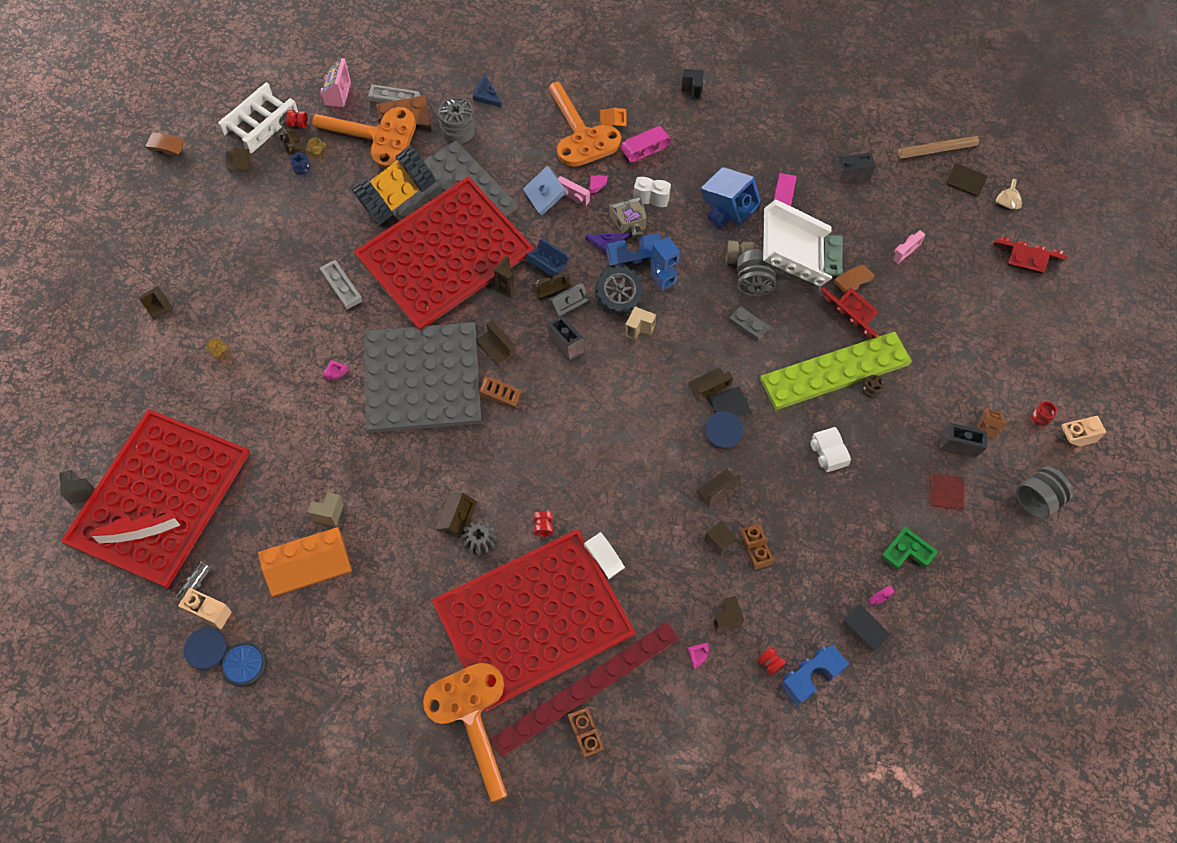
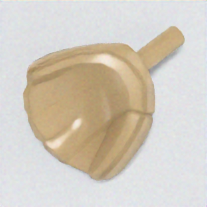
M1012 179L1011 188L1002 191L995 200L997 204L1016 210L1022 207L1020 194L1015 189L1016 179Z

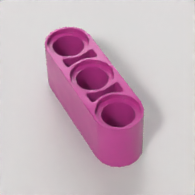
M658 126L622 143L621 150L630 162H635L666 148L671 143V138L661 126Z
M779 173L774 200L776 199L791 206L797 176Z

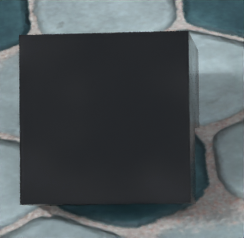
M683 69L681 91L691 92V100H701L704 70Z

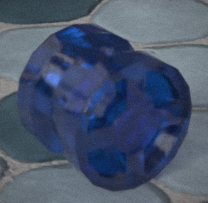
M297 152L290 157L293 171L296 174H305L309 171L310 165L304 153Z
M720 206L713 208L708 215V220L715 222L718 228L724 226L730 218V214L722 211Z

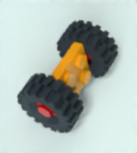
M411 146L395 156L397 161L371 181L364 179L351 189L378 225L393 215L392 211L416 192H424L436 183V179L427 164Z

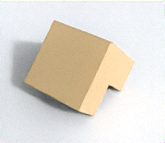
M634 307L626 323L625 337L636 340L639 332L651 335L655 327L656 314Z

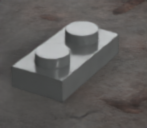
M579 283L551 298L550 302L556 315L561 316L590 299L584 285Z
M741 306L729 318L731 324L757 342L770 327Z

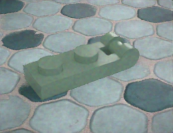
M827 235L824 237V273L837 278L843 274V236Z

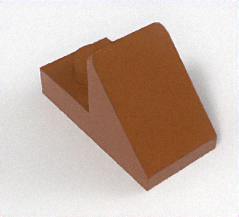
M985 407L978 429L987 431L988 437L996 438L999 430H1003L1005 427L1004 414Z

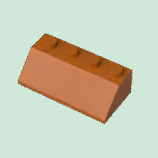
M338 527L258 552L261 568L272 597L352 572L343 536Z

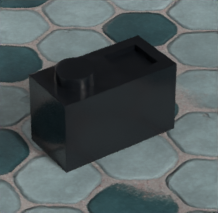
M872 153L841 156L837 159L834 172L838 183L868 180L872 178L876 165Z
M563 315L547 323L549 338L569 360L585 352L583 337Z
M949 423L940 432V449L977 457L987 449V431Z

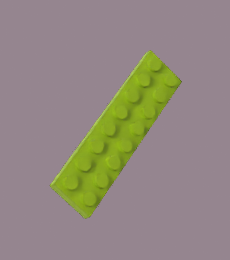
M892 332L877 339L864 341L762 375L760 380L775 410L864 381L870 375L879 376L909 366L912 360L896 332Z

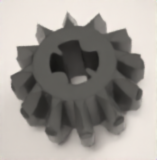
M480 520L477 522V525L471 522V528L465 527L464 532L466 534L462 535V540L465 541L463 543L464 547L469 548L471 554L475 550L477 555H480L482 550L488 553V547L493 548V541H496L495 529L493 527L489 528L488 522L482 525Z

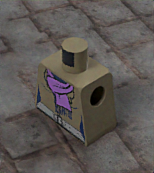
M641 196L609 204V216L622 234L629 232L632 233L634 238H639L643 235L642 230L646 228V214Z

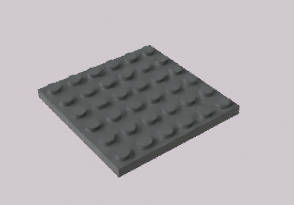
M454 141L424 160L434 175L436 183L424 192L418 191L392 211V217L399 222L467 176L475 182L505 217L517 210L518 204L457 141Z
M475 322L425 326L420 331L417 327L364 331L367 433L482 423Z

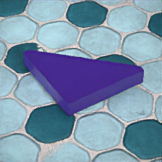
M629 232L626 234L601 233V235H585V239L606 255V244L622 240L626 242L631 238V233Z

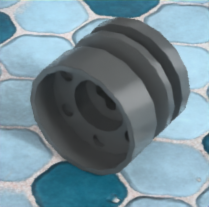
M454 97L444 100L440 104L438 117L443 138L450 143L457 141L461 144L469 141L476 131L471 103L464 98Z
M762 249L748 250L738 257L737 280L740 292L749 296H761L775 289V266L763 261Z
M1049 466L1042 467L1038 472L1034 473L1031 478L1020 484L1016 491L1021 505L1028 513L1039 519L1050 517L1060 507L1070 501L1074 493L1068 479L1060 471Z

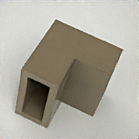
M327 492L324 503L311 501L307 513L312 522L336 527L344 504L340 495Z

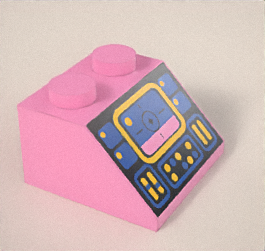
M341 58L328 69L327 75L324 76V87L320 90V96L323 98L324 105L345 106L351 84L345 58Z

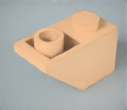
M1098 416L1061 425L1069 443L1079 447L1097 443L1106 433Z
M192 588L188 589L178 605L201 621L220 630L232 613L226 604Z

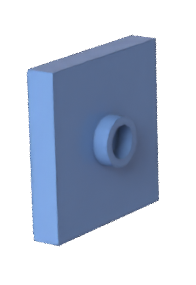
M549 166L544 168L523 188L541 215L567 193Z

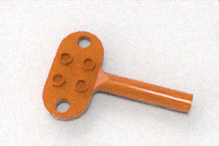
M554 82L549 86V91L574 134L565 137L558 143L557 155L563 164L573 167L580 166L611 155L620 148L621 135L615 127L610 125L586 127L561 83ZM609 136H615L616 138L610 139V138H608V137H609ZM569 152L570 154L566 156L562 153Z
M396 107L387 111L381 123L375 127L315 114L312 121L315 128L373 140L371 147L372 159L377 166L386 169L397 161L395 156L409 146L416 127L413 113L404 107ZM400 114H405L404 118H397ZM389 157L387 162L381 161L382 158Z
M478 663L430 685L425 692L423 704L427 716L436 723L448 724L458 720L464 722L490 801L495 802L508 795L481 719V712L499 700L503 693L504 681L503 676L496 667L486 663ZM490 675H494L496 678V684L493 687H490L487 682ZM434 700H437L440 705L437 712H434L431 707Z

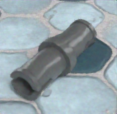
M200 561L191 576H187L185 579L187 580L179 593L176 594V597L182 600L189 588L194 590L197 587L200 588L202 585L200 583L212 568Z

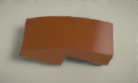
M152 133L145 147L149 151H162L166 155H179L185 140L172 135Z
M860 265L837 277L834 283L840 290L847 293L850 288L854 291L858 290L860 284L872 281L875 275L866 266Z
M757 524L740 529L754 569L757 570L773 565L774 558L766 544L767 539L760 525Z
M587 706L567 714L584 758L604 750Z

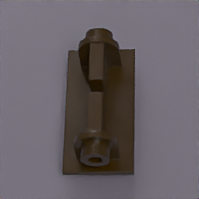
M283 125L280 141L284 144L286 153L294 162L296 156L304 157L306 150L302 143H299L300 139L296 131L293 129L287 130L286 126Z
M562 272V274L540 281L536 280L535 283H532L538 299L572 288L568 272Z

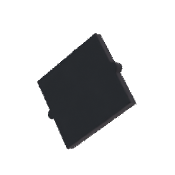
M740 386L709 396L713 412L727 411L739 418L752 413L747 403V398L744 397Z

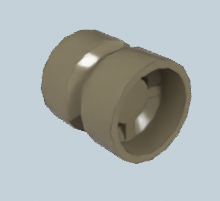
M728 240L726 264H737V259L742 253L754 249V243L743 241L742 244H739L738 241Z

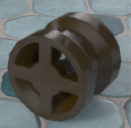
M878 375L868 376L862 388L863 393L869 398L878 397L884 388V380Z

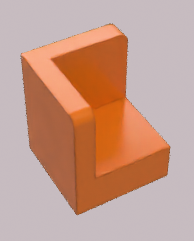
M610 108L600 110L601 125L626 126V109Z

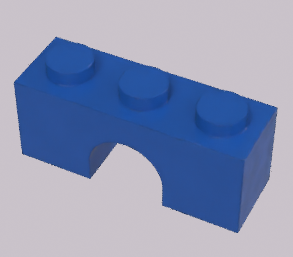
M660 233L639 237L640 248L637 252L629 251L625 240L606 244L605 248L609 266L623 267L625 262L629 261L632 264L641 263L643 258H649L650 261L652 259L653 244L661 239Z
M669 237L656 241L652 248L650 276L661 291L677 283L678 272L673 266L679 263L681 252Z
M833 644L828 648L823 646L815 653L816 657L810 660L807 658L799 665L801 669L797 672L792 670L783 677L785 681L781 687L797 707L817 690L810 678L812 673H821L830 682L849 666V663Z

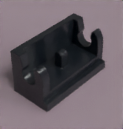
M861 604L843 619L873 651L891 635Z

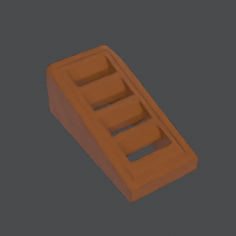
M485 376L479 390L480 398L516 408L522 390L487 376ZM503 391H506L505 397H502ZM513 393L512 400H509L510 394Z

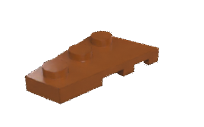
M425 95L376 104L379 122H381L385 113L390 109L404 107L413 113L416 126L431 128ZM400 114L397 118L402 119L405 117V114Z

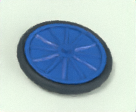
M249 642L232 646L225 653L221 661V672L224 679L235 686H247L257 681L266 666L265 654L259 646Z

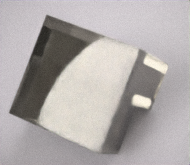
M73 470L59 473L61 496L70 505L87 501L95 490L86 478L80 479Z

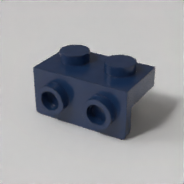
M542 238L539 240L537 248L527 253L525 259L543 270L547 275L553 277L565 271L570 256Z

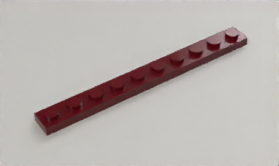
M668 622L664 623L490 738L501 757L504 758L567 716V714L573 712L679 641V637Z

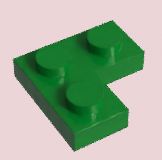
M904 527L880 558L896 570H898L908 556L926 568L939 551L907 527Z

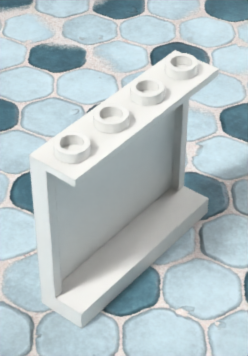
M775 199L764 208L763 261L819 287L832 279V276L824 273V237L831 233V226Z

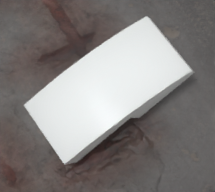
M601 532L584 543L585 548L596 560L602 573L608 580L625 568Z

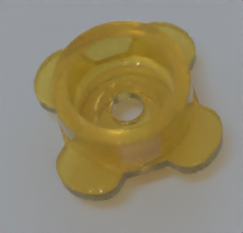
M312 138L308 141L306 151L320 155L322 149L326 147V143L321 142L319 138Z
M214 338L208 342L205 350L210 352L214 358H218L223 351L228 350V345L223 344L220 338Z

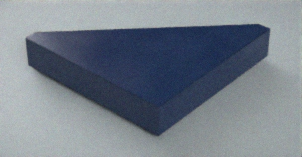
M483 74L472 95L473 100L501 108V100H499L496 91L489 83L486 74Z

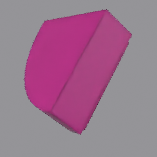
M590 176V193H596L606 186L608 176Z
M331 360L322 376L325 379H337L346 374L349 368L346 365Z
M888 586L870 597L869 601L872 606L889 600L895 591L892 586Z
M708 642L688 647L687 650L693 669L700 667L705 662L709 651Z

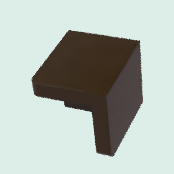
M226 147L225 167L248 170L250 149Z
M158 286L139 296L141 303L153 319L172 308Z
M720 521L706 532L704 540L721 557L725 549L735 542L737 537Z

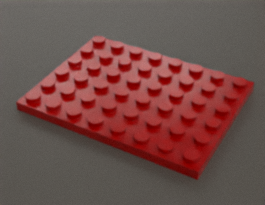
M467 176L356 249L354 255L420 331L495 279L494 269L506 255L510 257V268L525 259L527 253L534 251V248L475 182Z
M147 409L60 542L168 589L249 456L250 451L245 447ZM174 511L182 524L156 535L116 543H97L89 535V532L127 515L136 520L149 513L158 518Z
M579 529L432 599V603L463 668L465 669L478 663H486L496 667L503 676L504 688L501 697L496 703L485 708L484 712L636 635L598 563L585 548V540ZM494 675L488 677L487 682L490 687L496 684Z

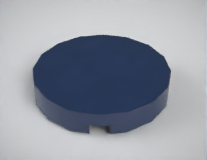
M727 411L713 414L707 420L705 427L706 438L716 448H733L741 441L744 432L743 424L739 417Z
M210 627L201 628L193 632L187 638L184 645L186 661L192 667L199 670H210L218 666L227 652V641L223 634L217 629Z

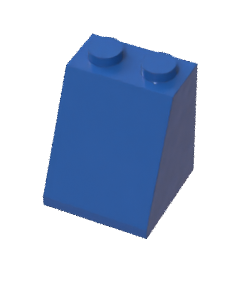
M724 167L701 187L705 202L737 225H741L762 204L753 176Z

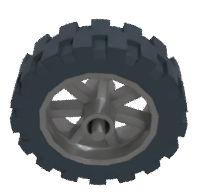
M615 266V268L609 267L599 276L595 285L594 295L597 298V304L601 305L605 312L608 311L611 315L618 314V316H623L625 313L626 315L631 313L634 307L639 305L644 294V285L641 283L640 276H637L634 270L631 271L626 266L624 268L620 266ZM616 279L622 280V282L618 284ZM612 281L615 287L607 286V284ZM624 282H626L630 287H625ZM606 290L613 291V293L608 296ZM632 290V296L627 295L625 291ZM621 296L626 298L627 301L621 302ZM613 297L618 298V302L615 301V300H613L612 298H613Z

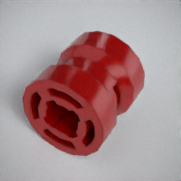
M288 110L286 115L287 126H298L305 129L308 124L307 112L300 111L298 113L295 110Z
M1049 401L1041 402L1032 413L1033 422L1038 426H1047L1056 416L1057 407Z
M549 511L535 512L533 514V521L535 522L533 527L534 535L538 537L551 536L553 534V526L551 525L553 513Z
M773 646L757 659L761 665H765L767 672L771 676H774L787 664L784 658L777 655V651Z

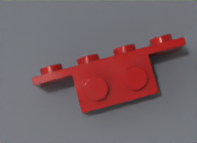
M1000 237V239H995L993 242L996 245L1012 248L1008 261L1009 265L1045 273L1049 258L1065 261L1069 257L1064 255L1063 251L1053 250V252L1046 251V247L1035 245L1034 248L1028 246L1029 243L1010 242L1011 239L1006 237Z
M823 287L821 289L824 294L823 298L830 304L832 302L837 305L836 309L842 315L847 314L850 316L849 321L856 327L860 325L864 329L863 333L868 338L874 337L877 339L879 337L867 325L879 312L856 291L850 288L838 300L826 288Z

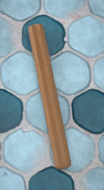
M970 136L899 149L898 155L899 158H907L978 145L979 139L978 136Z

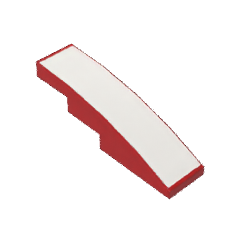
M174 511L158 518L149 513L136 520L127 515L89 532V535L97 543H116L156 535L182 524Z

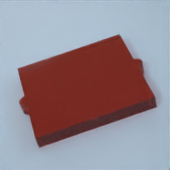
M931 473V506L943 507L946 510L949 508L964 510V477L950 476L948 473L946 475Z

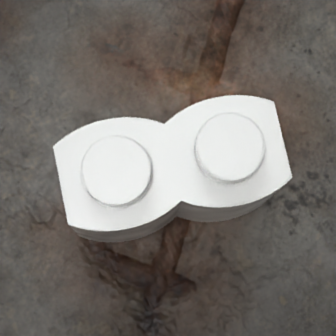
M637 177L634 186V197L641 196L643 204L651 203L657 207H667L671 184L663 180L653 181L647 177Z
M836 427L813 434L811 447L813 451H817L820 456L818 457L819 464L826 472L849 466L851 458Z

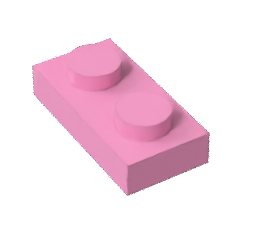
M560 176L558 179L567 191L563 196L571 198L578 204L587 206L590 202V191Z
M921 230L915 235L911 234L907 238L906 243L897 246L894 251L893 261L897 264L903 261L921 245L925 234Z

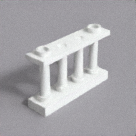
M266 82L227 116L222 118L218 124L223 135L232 131L243 138L242 141L245 149H250L249 153H252L286 124L288 110H295L296 112L298 110L295 101L291 98L283 103L272 96L270 86ZM268 100L277 106L278 109L271 113L261 105ZM256 110L265 116L266 119L262 123H258L249 115ZM245 121L254 129L247 134L238 128L237 125Z

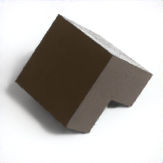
M733 596L724 599L721 605L723 613L716 614L713 620L716 634L739 629L744 622L737 597Z

